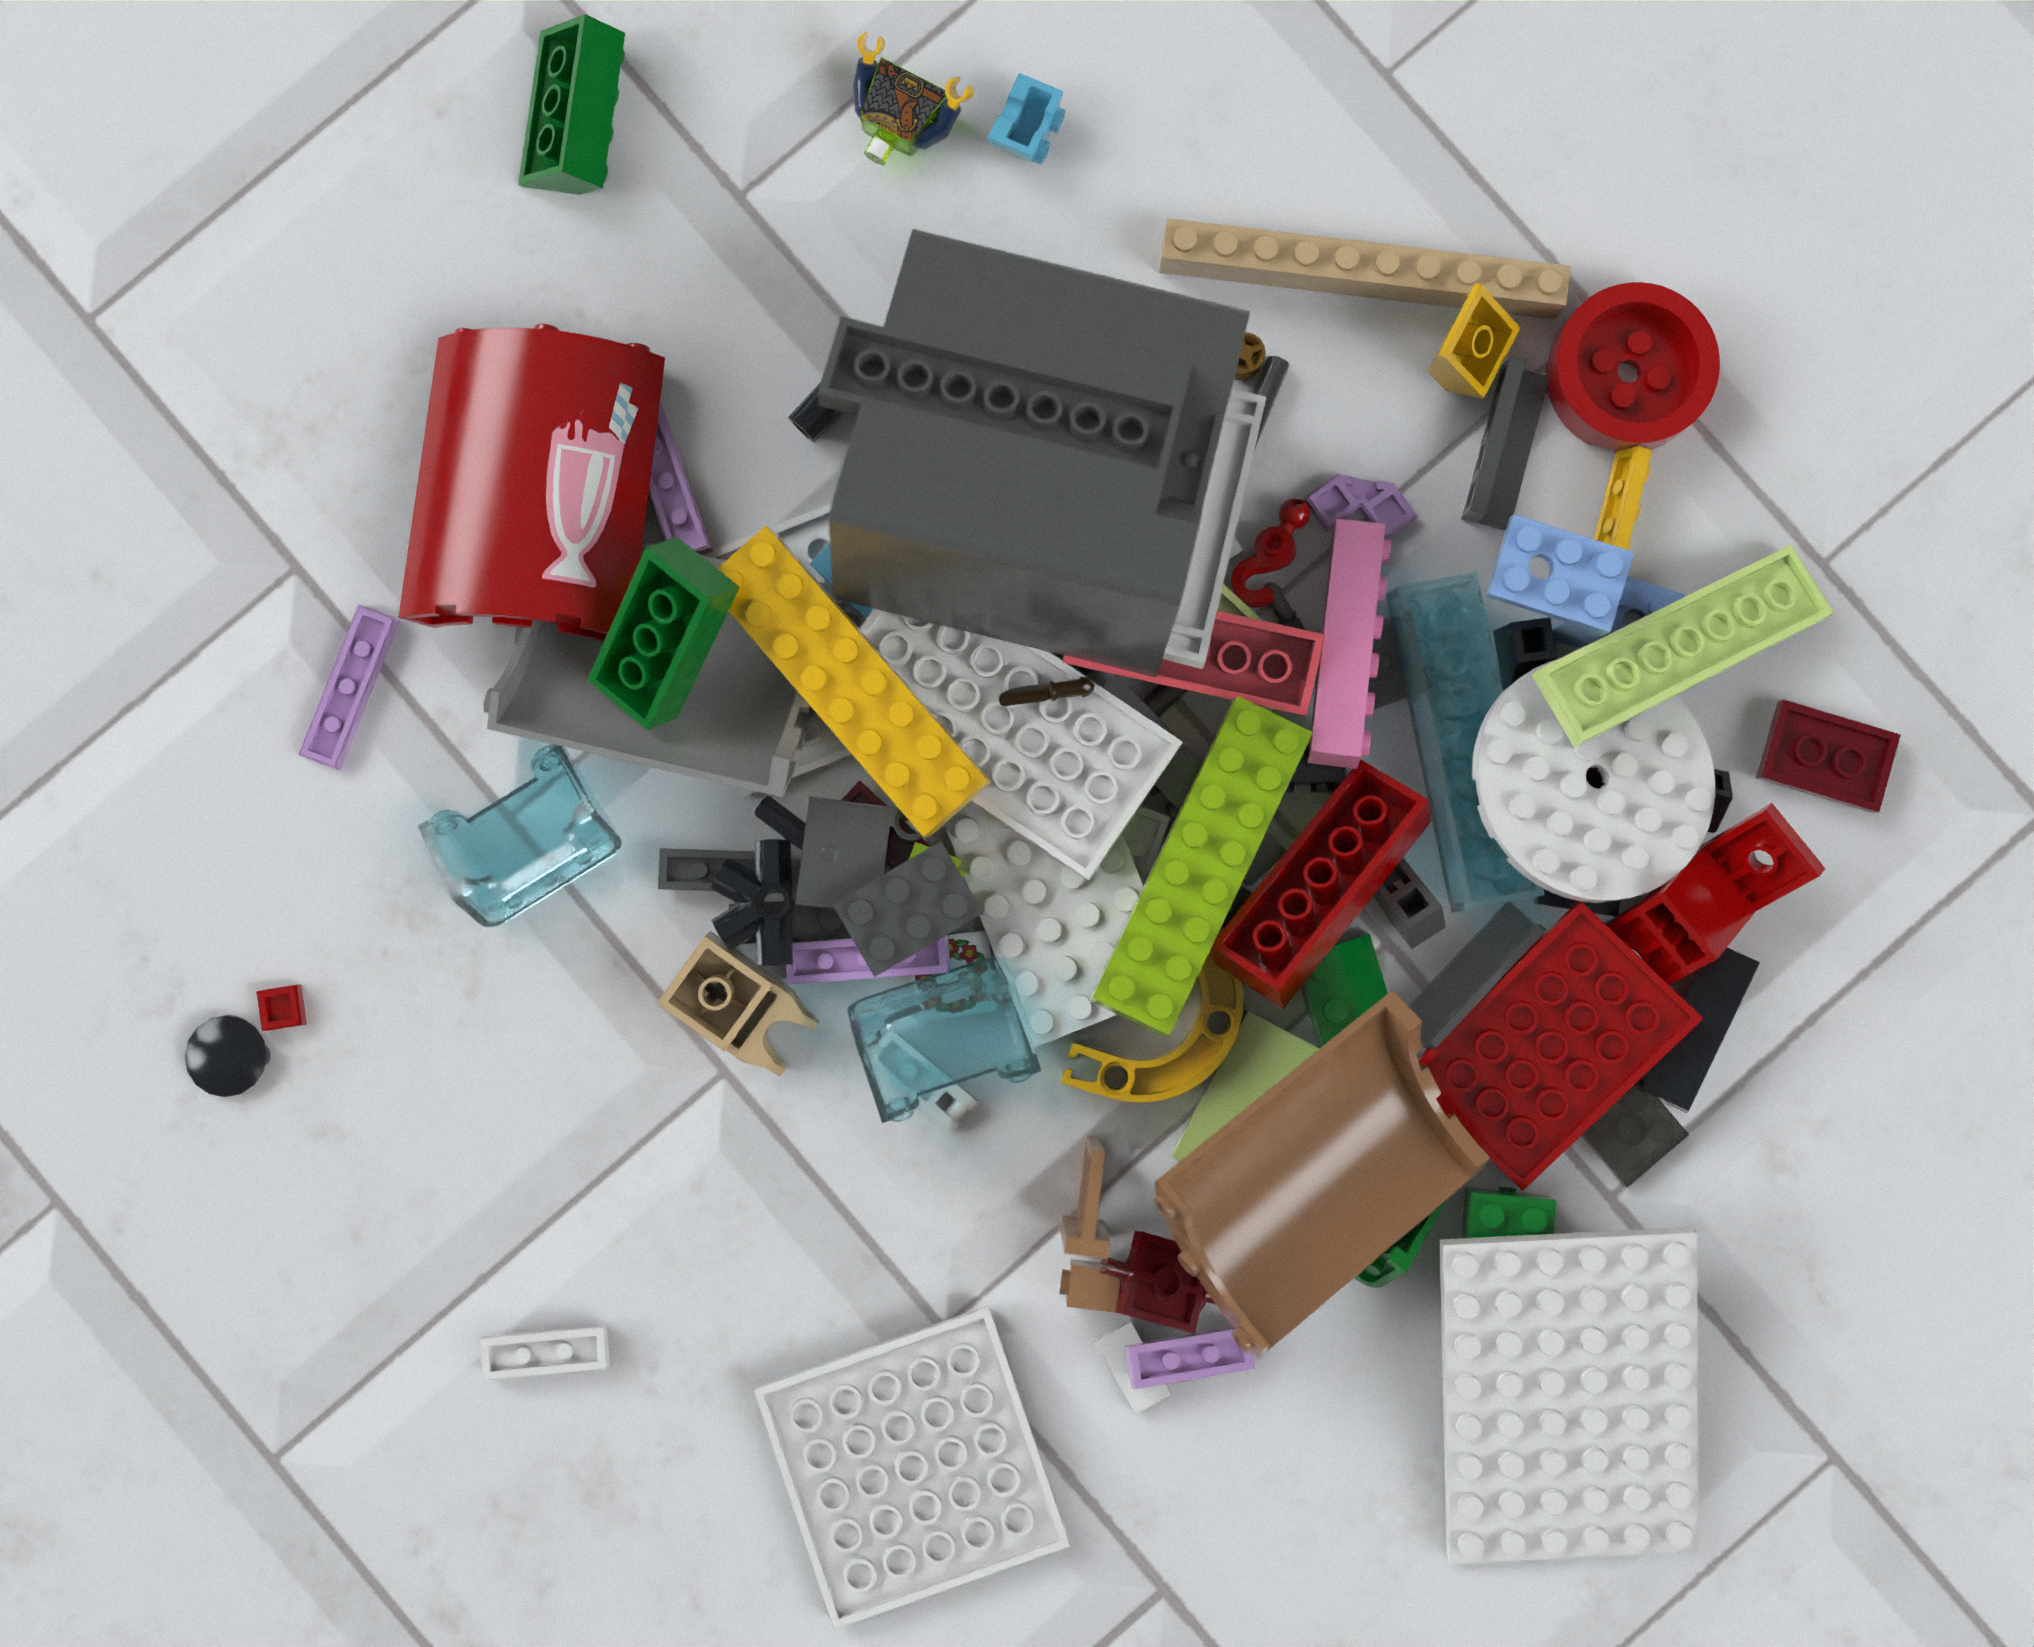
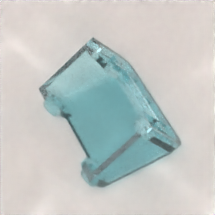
M550 744L539 749L530 763L535 778L467 819L458 811L442 810L418 826L451 899L484 927L499 926L511 920L611 858L621 848L622 841L614 825L568 750L563 746Z
M1001 957L981 959L953 968L950 973H938L861 998L852 1003L847 1010L853 1037L882 1123L888 1121L899 1122L910 1118L914 1114V1110L919 1106L918 1096L997 1071L1002 1079L1009 1080L1012 1083L1023 1082L1029 1079L1032 1074L1041 1072L1015 981L1006 961Z

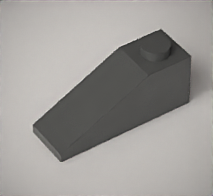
M1402 858L1373 896L1393 926L1410 948L1413 949L1446 928L1441 904L1407 861Z

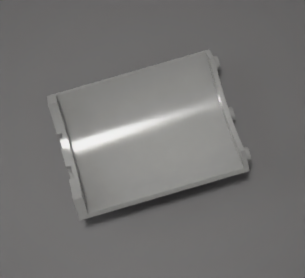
M643 541V543H642L641 557H642V555H643V553H644L646 547H649V546H652V545H655V544H652V543H648V542H644V541ZM700 555L715 568H718L726 561ZM819 582L833 598V586ZM729 611L679 716L650 730H646L587 681L603 642L557 632L558 624L532 620L531 628L517 627L514 639L516 647L497 684L493 688L488 689L484 699L483 710L485 713H489L487 729L778 797L784 796L796 768V762L791 760L796 749L802 750L814 710Z

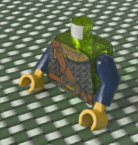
M867 31L860 35L857 40L858 51L863 57L858 59L853 84L855 113L860 118L862 131L872 137L864 154L871 161L879 165H885L893 149L907 156H913L918 149L925 150L947 138L961 112L960 103L966 102L973 97L974 88L972 85L967 86L960 97L956 92V86L960 82L961 77L950 79L946 83L944 90L882 57L877 62L875 56L884 50L885 40L882 36H879L876 50H870L866 45Z

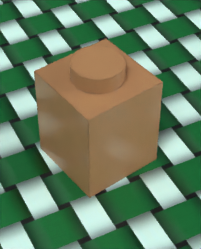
M1071 1259L1070 1270L1062 1269L1059 1294L1066 1295L1067 1307L1115 1313L1121 1278L1101 1274L1100 1266L1113 1269L1115 1267L1098 1262Z

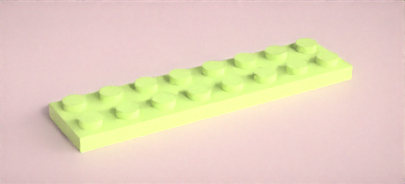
M1789 545L1538 669L1531 676L1575 748L1825 620L1834 612L1793 546Z

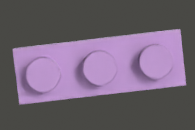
M1234 1328L1125 1346L1130 1383L1133 1389L1255 1369L1252 1351L1248 1354L1245 1353L1235 1342L1231 1335L1235 1330Z

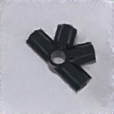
M780 839L755 841V872L727 857L714 877L710 889L737 904L711 919L730 951L756 936V959L758 966L793 965L792 912L794 911L795 903L792 896L791 843L788 840ZM772 892H780L785 900L782 910L775 914L767 913L764 909L766 896Z

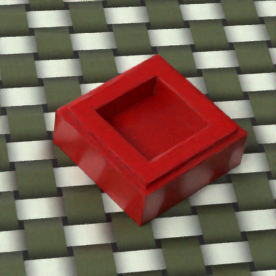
M301 984L256 991L262 1031L307 1025Z

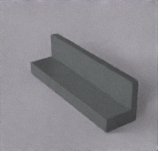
M1510 356L1501 366L1461 518L1501 530H1506L1509 518L1514 514L1548 385L1547 376L1524 370L1526 360Z
M1506 902L1408 1006L1423 1021L1420 1032L1421 1044L1425 1048L1434 1050L1543 935L1546 929L1541 924H1533L1511 902Z

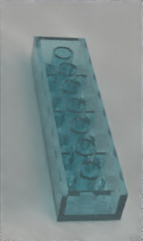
M1473 572L1398 586L1386 594L1427 798L1429 799L1451 913L1543 896L1544 890L1542 887L1527 879L1507 861L1509 857L1502 850L1494 837L1490 838L1477 808L1480 803L1476 790V781H1472V759L1475 742L1487 712L1502 693L1478 574Z

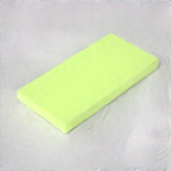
M1246 1011L1230 1052L1215 1070L1171 1156L1181 1161L1319 1050V1048L1250 1011Z

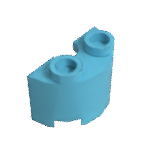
M1019 73L1010 90L1004 110L1001 115H998L988 136V144L1042 165L1051 144L1049 141H1046L1050 131L1058 133L1066 113L1065 109L1059 107L1063 91Z

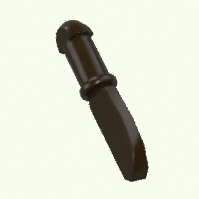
M1080 677V679L1049 681V684L1013 688L1000 694L999 703L1002 706L1047 701L1049 699L1056 701L1059 698L1081 695L1086 697L1094 690V683L1087 677Z

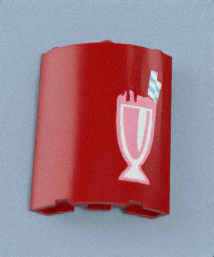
M537 324L535 328L499 327L474 330L457 328L455 333L439 337L398 618L432 628L472 625L473 617H492V623L495 625L531 628L532 620L558 624L557 632L575 635L604 643L641 559L665 357L650 352V348L641 343L623 344L599 337L560 331L557 327L549 324Z

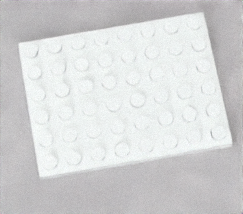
M1692 1227L1441 1239L1440 1276L1446 1549L1449 1563L1468 1564L1699 1552L1697 1232Z

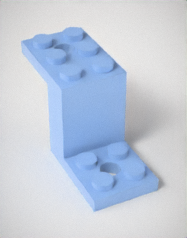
M1513 514L1509 518L1485 597L1550 617L1554 641L1582 648L1623 628V616L1626 611H1634L1643 618L1684 598L1685 594L1628 577L1635 553L1633 551ZM1541 557L1549 563L1550 574L1546 579H1538L1531 574L1529 563L1532 558Z

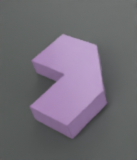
M1341 474L1335 475L1303 499L1326 532L1335 527L1336 519H1346L1357 510H1360L1368 522L1386 524L1384 539H1387L1417 517V514L1394 483L1356 479L1353 476Z

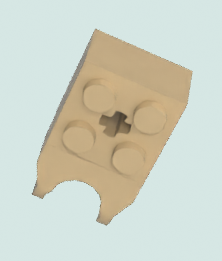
M712 931L705 935L656 1003L724 1052L726 1050L741 1062L764 1067L778 1076L782 1075L787 1065L769 1045L767 1040L768 1027L777 1021H790L794 1024L803 1025L813 1031L820 1021L805 1008L791 987L763 967L758 966L756 962L736 948L730 951L722 939ZM710 982L712 984H717L718 982L723 984L727 997L721 994L717 999L710 994L713 988L708 986Z

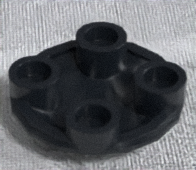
M234 1015L210 1018L198 1026L189 1038L185 1052L187 1072L195 1085L208 1094L220 1097L239 1095L253 1087L263 1074L264 1068L269 1063L271 1057L270 1050L265 1045V1041L257 1028L245 1019Z

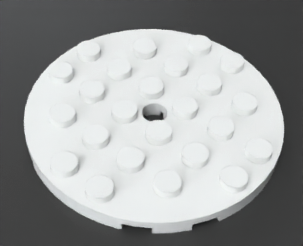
M1554 661L1534 668L1506 688L1495 700L1481 724L1475 742L1472 759V781H1476V790L1480 803L1477 808L1490 838L1494 837L1502 850L1509 857L1507 861L1523 876L1545 890L1565 898L1593 903L1627 900L1662 886L1675 877L1694 857L1705 838L1713 814L1715 801L1714 767L1708 744L1698 722L1684 702L1676 695L1574 748L1531 676L1538 669ZM1588 768H1598L1597 771L1601 774L1602 782L1604 783L1600 789L1593 788L1587 782L1586 771Z

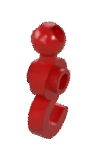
M1295 498L1286 500L1279 510V520L1281 522L1279 526L1268 527L1256 537L1254 549L1257 557L1245 559L1233 570L1231 576L1232 590L1248 607H1264L1274 601L1271 588L1264 587L1258 590H1249L1245 587V584L1253 575L1267 574L1283 569L1294 560L1296 544L1292 534L1295 530L1304 528L1309 522L1311 515L1309 506L1303 500Z

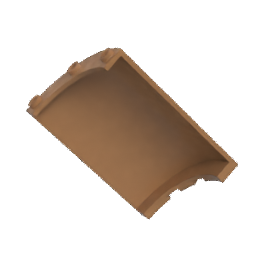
M1393 990L1155 1181L1157 1197L1153 1201L1164 1216L1172 1236L1182 1252L1177 1256L1179 1262L1191 1276H1197L1214 1303L1235 1329L1231 1335L1238 1346L1247 1354L1252 1351L1258 1359L1482 1171L1490 1159L1468 1133L1456 1115L1450 1113L1446 1116L1438 1104L1436 1098L1442 1093L1429 1067L1424 1063L1419 1065L1416 1055L1422 1050L1420 1032L1423 1021Z

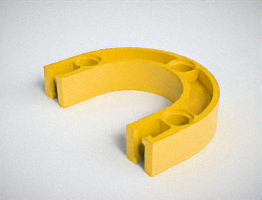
M1210 949L1196 979L1199 991L1196 1019L1189 1033L1177 1046L1153 1058L1128 1059L1072 1042L1068 1053L1069 1058L1075 1059L1077 1053L1100 1061L1101 1065L1097 1070V1078L1094 1081L1072 1077V1069L1065 1067L1060 1082L1108 1098L1136 1103L1166 1100L1193 1089L1207 1079L1221 1065L1236 1040L1243 1015L1244 997L1242 982L1217 966L1212 949ZM1219 1010L1226 1014L1228 1026L1224 1032L1213 1034L1208 1029L1207 1019L1211 1013ZM1112 1066H1121L1126 1070L1127 1080L1120 1088H1110L1105 1084L1104 1074Z

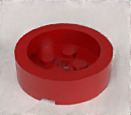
M1622 283L1603 289L1588 298L1575 310L1557 332L1548 361L1546 362L1547 392L1559 419L1568 430L1583 442L1613 450L1614 453L1636 446L1653 450L1671 441L1694 423L1705 411L1717 387L1720 373V354L1715 334L1709 322L1701 311L1687 298L1672 289L1653 283ZM1620 363L1630 364L1634 368L1637 367V379L1635 382H1625L1619 377L1618 366Z

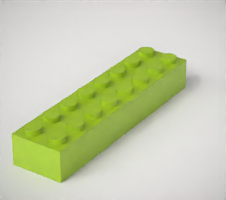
M1240 696L1235 698L1218 729L1088 1001L1162 1037L1170 1036L1313 734L1312 731Z

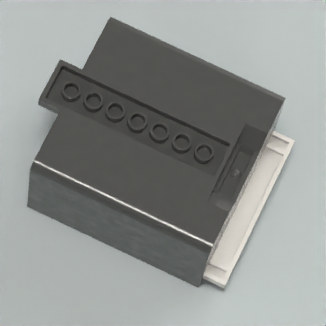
M913 229L884 327L841 316L818 390V406L857 415L829 515L833 599L1155 678L1162 659L1203 669L1266 401L1265 396L1232 388L1250 311Z

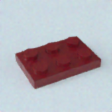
M1783 699L1777 702L1756 779L1870 813L1880 812L1901 734Z

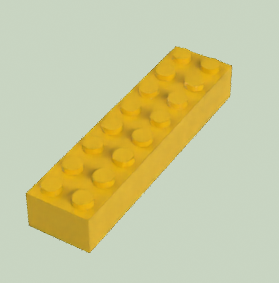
M765 525L717 568L740 587L729 609V613L923 837H930L992 783L982 769L775 531Z

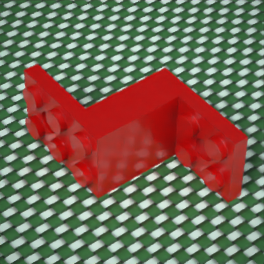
M1771 803L1703 843L1686 867L1662 886L1650 891L1640 903L1605 922V924L1631 949L1635 950L1641 956V959L1670 985L1718 959L1756 911L1818 878L1826 868L1774 804ZM1761 850L1768 853L1773 860V865L1761 863L1756 858L1755 851Z

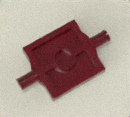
M1134 1231L1130 1253L1125 1262L1109 1257L1108 1259L1101 1260V1263L1115 1267L1113 1269L1100 1266L1101 1274L1121 1278V1291L1115 1313L1195 1334L1200 1312L1206 1302L1216 1304L1197 1276H1191L1179 1262L1177 1256L1182 1252L1174 1240L1143 1231Z

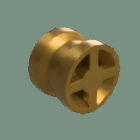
M1245 332L1239 359L1244 361L1246 365L1238 362L1234 379H1251L1261 369L1266 354L1265 345L1255 334Z

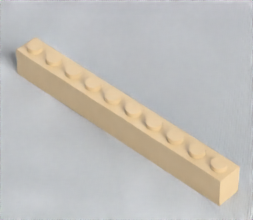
M1167 218L1159 273L1460 308L1471 288L1477 283L1482 284L1508 314L1556 319L1567 306L1571 266Z

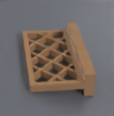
M1086 1137L1077 1217L1062 1216L1061 1238L1064 1254L1108 1259L1110 1240L1103 1220H1097L1105 1159V1149L1099 1137Z

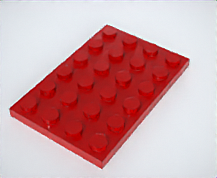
M1577 901L1528 949L1434 1050L1427 1048L1417 1059L1419 1065L1424 1063L1429 1067L1442 1093L1436 1100L1446 1116L1450 1113L1455 1114L1472 1138L1490 1157V1160L1524 1191L1704 1018L1582 901Z

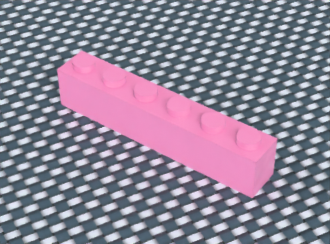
M1336 519L1332 538L1322 634H1325L1318 665L1311 725L1313 734L1310 738L1307 763L1357 769L1361 756L1368 757L1371 732L1364 731L1365 717L1373 716L1375 693L1368 692L1369 678L1377 677L1379 654L1372 653L1373 639L1380 640L1383 627V615H1376L1377 601L1384 602L1387 589V577L1380 576L1381 563L1388 564L1391 550V539H1384L1386 524Z

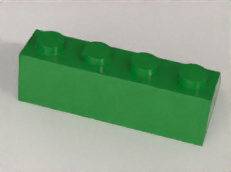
M586 14L540 32L518 185L525 188L579 195L603 189V184L608 175L606 164L609 144L614 134L612 122L614 108L619 98L618 81L620 67L625 57L623 49L625 32Z
M1370 934L1336 943L1301 987L1319 1049L1388 994Z

